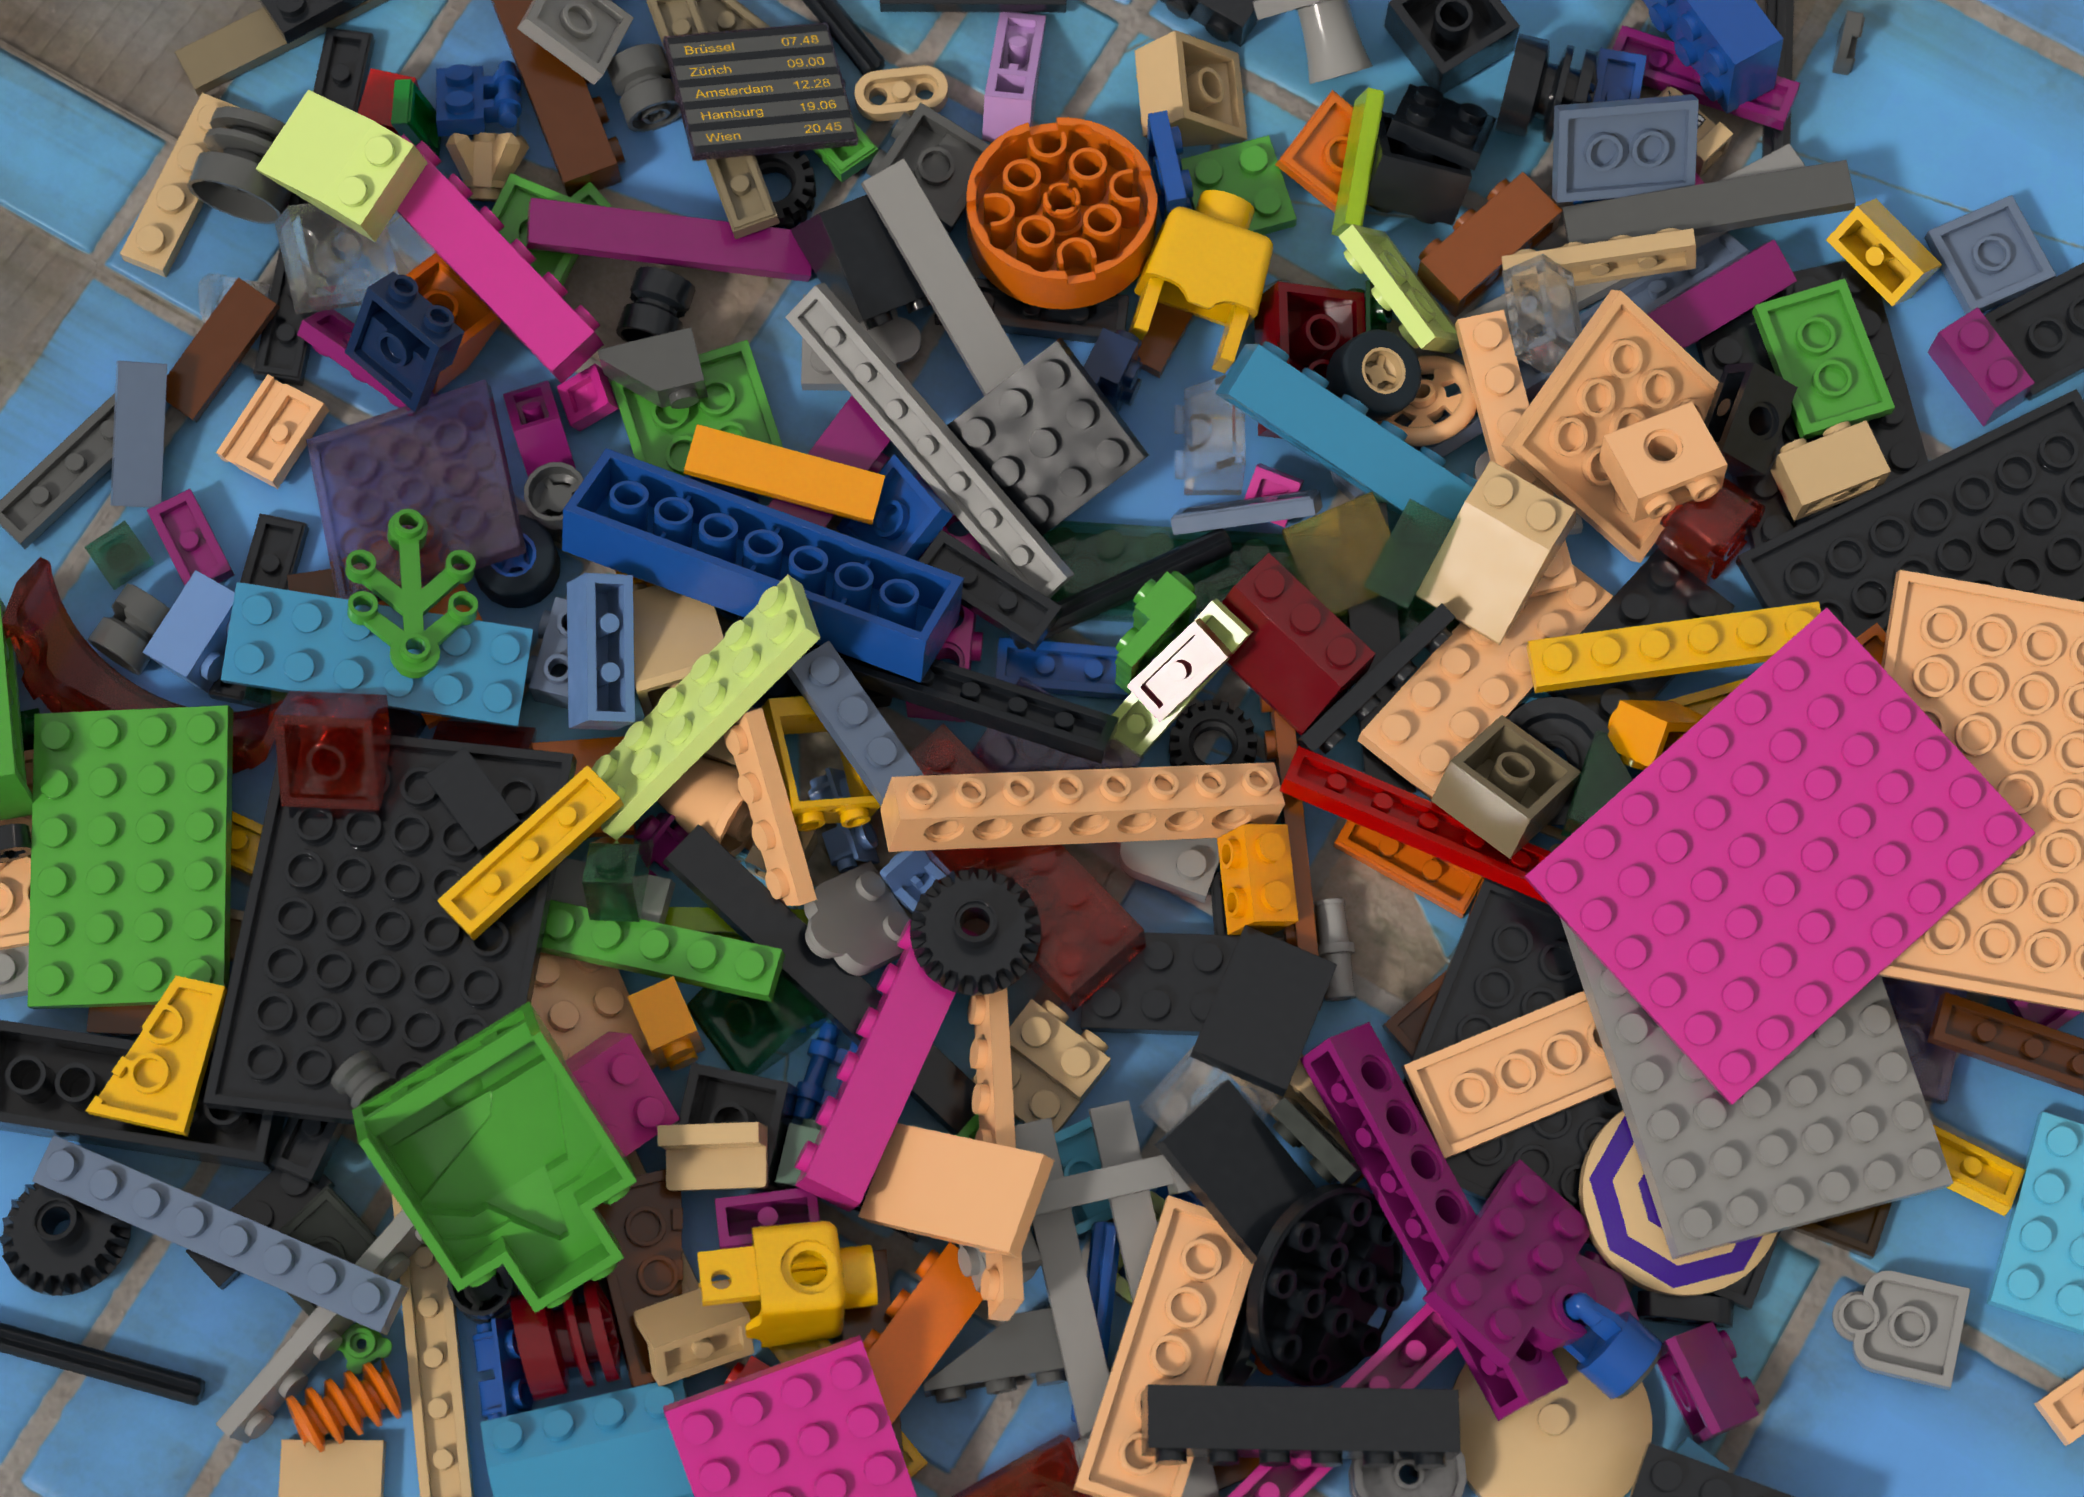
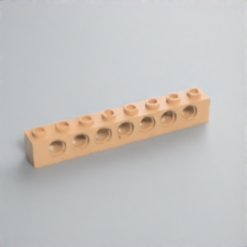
M1275 762L898 776L891 777L880 812L888 852L1219 838L1243 824H1275L1285 802L1282 792L1279 791L1281 786Z

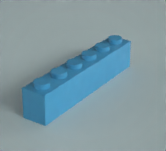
M1267 341L1262 346L1260 344H1245L1215 394L1377 502L1386 503L1388 509L1443 544L1465 500L1478 480L1463 472H1460L1457 477L1446 470L1444 465L1447 461L1442 456L1424 446L1418 451L1405 442L1408 435L1403 430L1385 420L1379 425L1367 417L1365 414L1369 409L1363 403L1347 394H1343L1340 399L1328 391L1326 388L1329 382L1324 377L1308 368H1304L1300 372L1287 363L1290 356L1276 345Z

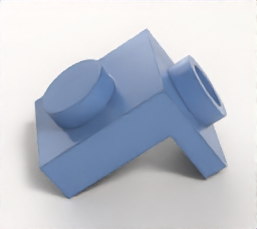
M925 850L902 851L896 854L880 871L881 877L897 901L911 914L915 910L921 894L925 893L932 886L935 879L940 880L947 876L929 859Z

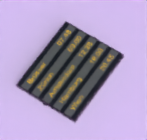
M827 22L664 36L663 45L676 93L675 101L679 105L692 161L858 145L859 139L845 90L846 82L842 79Z

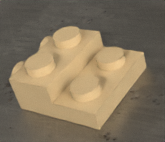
M1031 999L1009 1027L1014 1117L1023 1124L1051 1118L1053 1131L1057 1133L1063 1128L1110 1067L1111 1058L1104 1054L1109 1047L1102 1039L1087 1029L1079 1035L1068 1027L1065 1023L1069 1016L1051 1001L1045 1000L1040 1006ZM977 1074L971 1079L975 1084H977Z

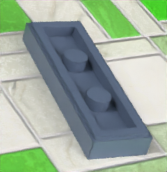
M132 361L116 362L110 506L151 508L161 503L167 364Z
M1314 489L1181 508L1171 518L1173 535L1315 516L1323 506L1320 491Z

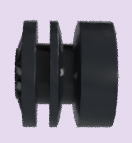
M1519 33L1495 130L1525 137L1534 118L1544 120L1543 142L1550 143L1554 132V105L1593 102L1598 83L1596 66L1598 52L1586 49L1581 69L1570 68L1575 46L1567 45L1559 63L1553 64L1549 63V40Z

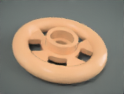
M1436 355L1417 356L1422 370L1421 375L1434 374V379L1421 380V386L1414 401L1402 411L1385 419V421L1394 424L1408 435L1405 442L1409 445L1420 447L1446 441L1461 432L1474 418L1477 412L1476 403L1466 367L1460 362ZM1456 383L1461 393L1447 397L1444 387ZM1444 410L1450 414L1443 421L1436 424L1433 423L1442 416ZM1400 414H1404L1410 421L1412 420V423L1407 427L1396 423L1395 419ZM1383 420L1377 421L1376 423L1380 425Z

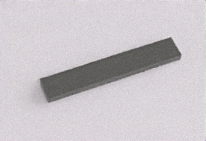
M1847 160L1566 206L1562 207V216L1567 242L1589 244L1608 241L1610 238L1619 235L1636 237L1656 234L1658 231L1667 228H1677L1679 230L1693 228L1694 236L1849 211L1855 208L1856 201Z

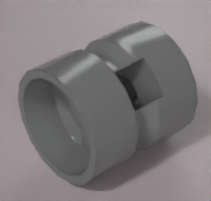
M651 43L636 45L625 49L612 58L607 71L615 93L621 97L619 102L629 129L635 132L653 131L671 124L683 114L676 85L670 79L672 71L663 47Z
M549 462L538 467L529 475L524 486V500L531 515L551 533L553 541L562 543L563 508L584 480L580 472L573 466L563 462Z
M127 583L111 606L114 616L103 617L87 640L116 664L136 675H140L151 660L150 657L143 653V650L170 609L147 592Z

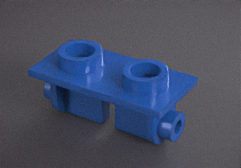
M492 1318L491 1322L476 1325L477 1334L473 1335L472 1338L477 1372L494 1370L495 1376L494 1379L478 1382L482 1417L491 1420L531 1411L534 1398L522 1365L513 1320Z

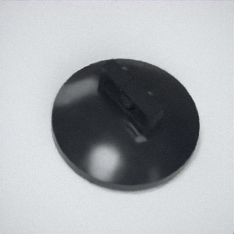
M1341 1183L1316 1188L1295 1201L1281 1215L1263 1242L1252 1269L1243 1301L1247 1302L1248 1329L1255 1352L1261 1362L1275 1375L1299 1385H1322L1342 1377L1357 1366L1365 1357L1374 1355L1379 1349L1382 1339L1381 1335L1393 1311L1400 1306L1404 1297V1288L1401 1284L1403 1250L1398 1237L1373 1193L1353 1185ZM1378 1307L1386 1310L1379 1329L1368 1325L1371 1316Z

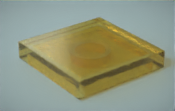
M1373 492L1282 530V535L1305 587L1334 615L1412 581Z

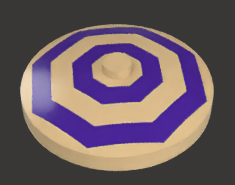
M1623 1110L1609 1120L1598 1132L1585 1155L1579 1179V1204L1581 1214L1584 1216L1591 1233L1589 1238L1600 1256L1614 1271L1622 1274L1623 1278L1642 1289L1672 1296H1697L1718 1291L1737 1282L1753 1270L1764 1258L1774 1241L1777 1232L1672 1260Z

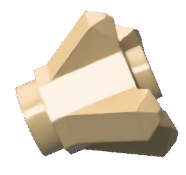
M509 132L502 134L479 133L473 135V141H470L468 135L454 133L445 144L463 179V183L473 193L468 200L497 201L510 173H515L529 149V145L524 137L521 135L515 136Z

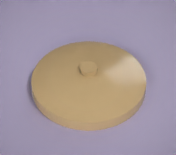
M1563 1347L1555 1348L1552 1350V1353L1569 1383L1535 1403L1498 1421L1467 1363H1465L1452 1389H1459L1460 1448L1465 1457L1467 1485L1478 1497H1624L1633 1487L1646 1446L1652 1440L1651 1406L1643 1382L1625 1397L1610 1399L1577 1370L1578 1360Z

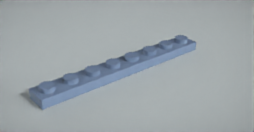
M53 1135L32 1179L33 1182L385 1335L388 1334L408 1290V1287L55 1135Z

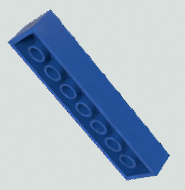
M608 448L604 450L563 508L562 551L627 575H633L635 578L744 618L758 604L763 593L770 587L776 586L788 574L803 585L820 635V639L815 644L821 646L830 641L839 653L920 683L959 619L964 583L963 577Z

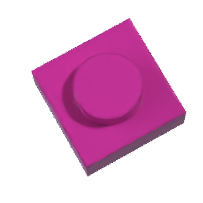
M593 364L556 386L569 425L579 432L619 409L608 377L604 375L602 367L597 364Z
M1259 463L1255 468L1244 499L1300 492L1304 480ZM1289 519L1272 521L1271 523L1285 528L1288 525Z

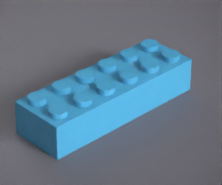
M236 582L221 681L224 683L518 728L533 629L475 620L469 625H462L439 645L440 659L434 670L421 678H408L400 674L390 660L391 647L364 625H357L348 618V599ZM378 604V612L403 630V616L390 606ZM358 605L355 607V609L360 612H367L371 610L366 605ZM430 612L423 615L424 630L443 615ZM417 649L408 650L412 654L422 653V651Z

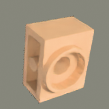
M1693 402L1604 435L1599 458L1633 523L1647 517L1651 519L1663 517L1670 513L1675 506L1693 499L1696 502H1701L1711 498L1722 489L1728 465ZM1661 455L1668 458L1669 460L1659 461L1654 459L1652 456Z

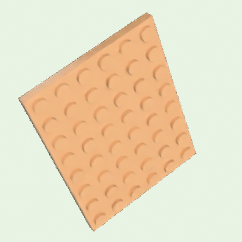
M1899 570L1896 572L1881 666L2034 830L2035 834L1882 970L1878 976L2084 1012V602Z

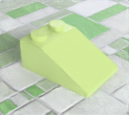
M308 90L256 167V170L363 236L376 242L428 162L414 144L379 123Z

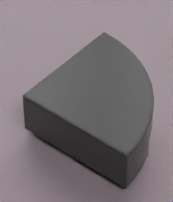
M1847 11L1838 33L1832 73L1848 75L1852 71L1856 59L1854 57L1857 39L1862 36L1865 21L1864 13Z

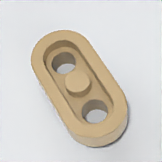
M926 65L872 71L866 73L858 80L854 91L855 103L863 117L876 122L898 120L904 112L912 116L920 102L938 113L947 103L948 83L940 70ZM922 90H928L933 93V96L924 100L920 99L917 94ZM877 95L884 96L887 99L881 105L873 104L870 100Z

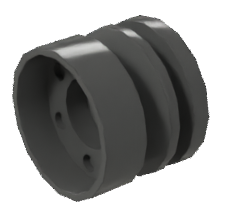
M231 106L216 108L210 121L212 129L207 131L203 140L210 151L201 152L198 155L187 187L202 202L231 216L256 223H279L284 217L292 192L259 173L256 167L285 123L263 113Z

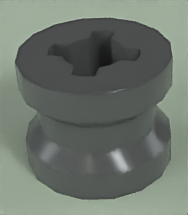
M363 1050L351 1056L338 1068L332 1077L331 1085L339 1094H347L351 1098L350 1106L354 1109L397 1083V1080L389 1071H381L377 1067L378 1059L370 1050Z

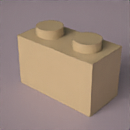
M1867 420L1852 426L1849 421L1841 422L1824 431V437L1807 443L1805 438L1797 439L1779 449L1780 454L1777 455L1770 471L1794 521L1860 496L1884 484L1891 470Z

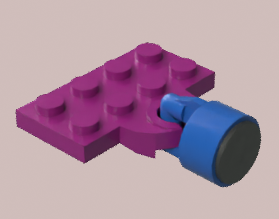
M1521 1159L1517 1160L1507 1169L1423 1297L1427 1304L1499 1368H1502L1513 1359L1525 1338L1534 1347L1547 1352L1563 1347L1578 1360L1577 1370L1610 1399L1623 1398L1633 1391L1651 1372L1662 1354V1341L1632 1314L1626 1311L1618 1315L1596 1302V1292L1589 1276L1575 1260L1591 1234L1584 1216Z

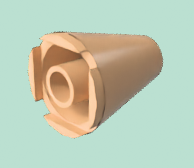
M701 756L657 800L668 814L675 816L674 820L688 834L699 824L735 859H737L735 856L744 848L750 851L754 843L751 832L753 821L748 804L743 800L738 789L739 773L736 767Z

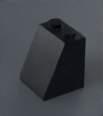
M867 195L820 212L791 229L796 242L820 282L828 286L859 324L864 322L867 330L894 320L890 311L902 306H906L910 314L931 305Z

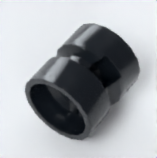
M649 266L637 269L630 288V299L634 303L624 306L616 329L617 335L624 341L631 342L682 330L683 324L678 318L684 317L690 308L695 293L694 285L684 277L665 269Z
M504 1265L497 1268V1272L490 1280L477 1287L469 1285L458 1292L449 1278L447 1282L452 1302L468 1319L477 1324L491 1322L492 1318L508 1319L512 1316L511 1297L521 1295L522 1293Z

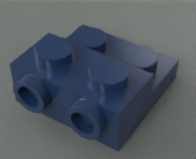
M393 271L367 288L345 354L412 411L417 412L428 404L439 373L452 365L465 331L454 323V315L448 308L441 305H433L418 292V284L414 279L406 275H397Z
M1103 328L1084 365V369L1117 413H1119L1123 403L1129 406L1133 403L1142 380L1138 376L1143 363L1140 362L1141 359L1138 356V351L1142 342L1130 332L1124 330L1113 332Z

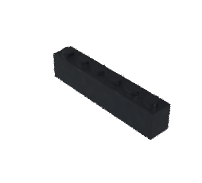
M1147 1385L1141 1393L1142 1456H1155V1463L1159 1465H1182L1187 1463V1457H1207L1208 1465L1232 1466L1239 1464V1457L1259 1458V1465L1268 1467L1291 1465V1458H1311V1466L1338 1467L1343 1465V1459H1363V1467L1367 1468L1393 1467L1394 1460H1414V1467L1421 1469L1446 1467V1460H1452L1461 1452L1459 1389Z

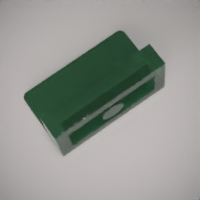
M1410 498L1364 587L1408 609L1455 520L1448 516H1443Z

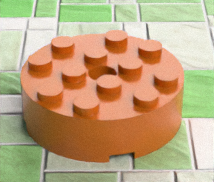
M1056 117V123L1030 127L1029 122L1005 132L982 152L968 180L966 192L967 238L971 254L977 266L985 277L1005 294L1026 304L1041 308H1083L1103 302L1117 295L1140 275L1155 241L1158 197L1151 176V168L1141 152L1124 136L1104 125L1084 119Z

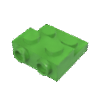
M1167 571L1158 582L1150 579L1142 586L1133 599V602L1137 604L1132 614L1134 617L1133 627L1121 638L1115 648L1119 652L1115 661V684L1128 695L1131 694V691L1127 685L1195 621L1197 596L1194 594L1195 587L1185 576L1177 571H1173L1171 574Z

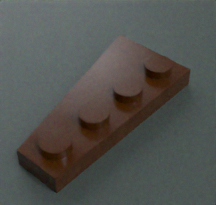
M666 1169L635 1176L637 1182L630 1186L629 1192L624 1197L612 1204L606 1205L601 1203L597 1206L598 1211L617 1238L624 1259L617 1262V1267L604 1277L609 1300L611 1301L614 1320L632 1388L656 1382L651 1372L648 1344L634 1323V1311L682 1295L683 1208L681 1191H670L667 1189Z

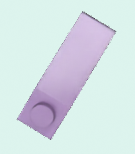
M1000 12L984 96L983 141L993 142L1005 132L1029 122L1030 127L1032 126L1046 16Z

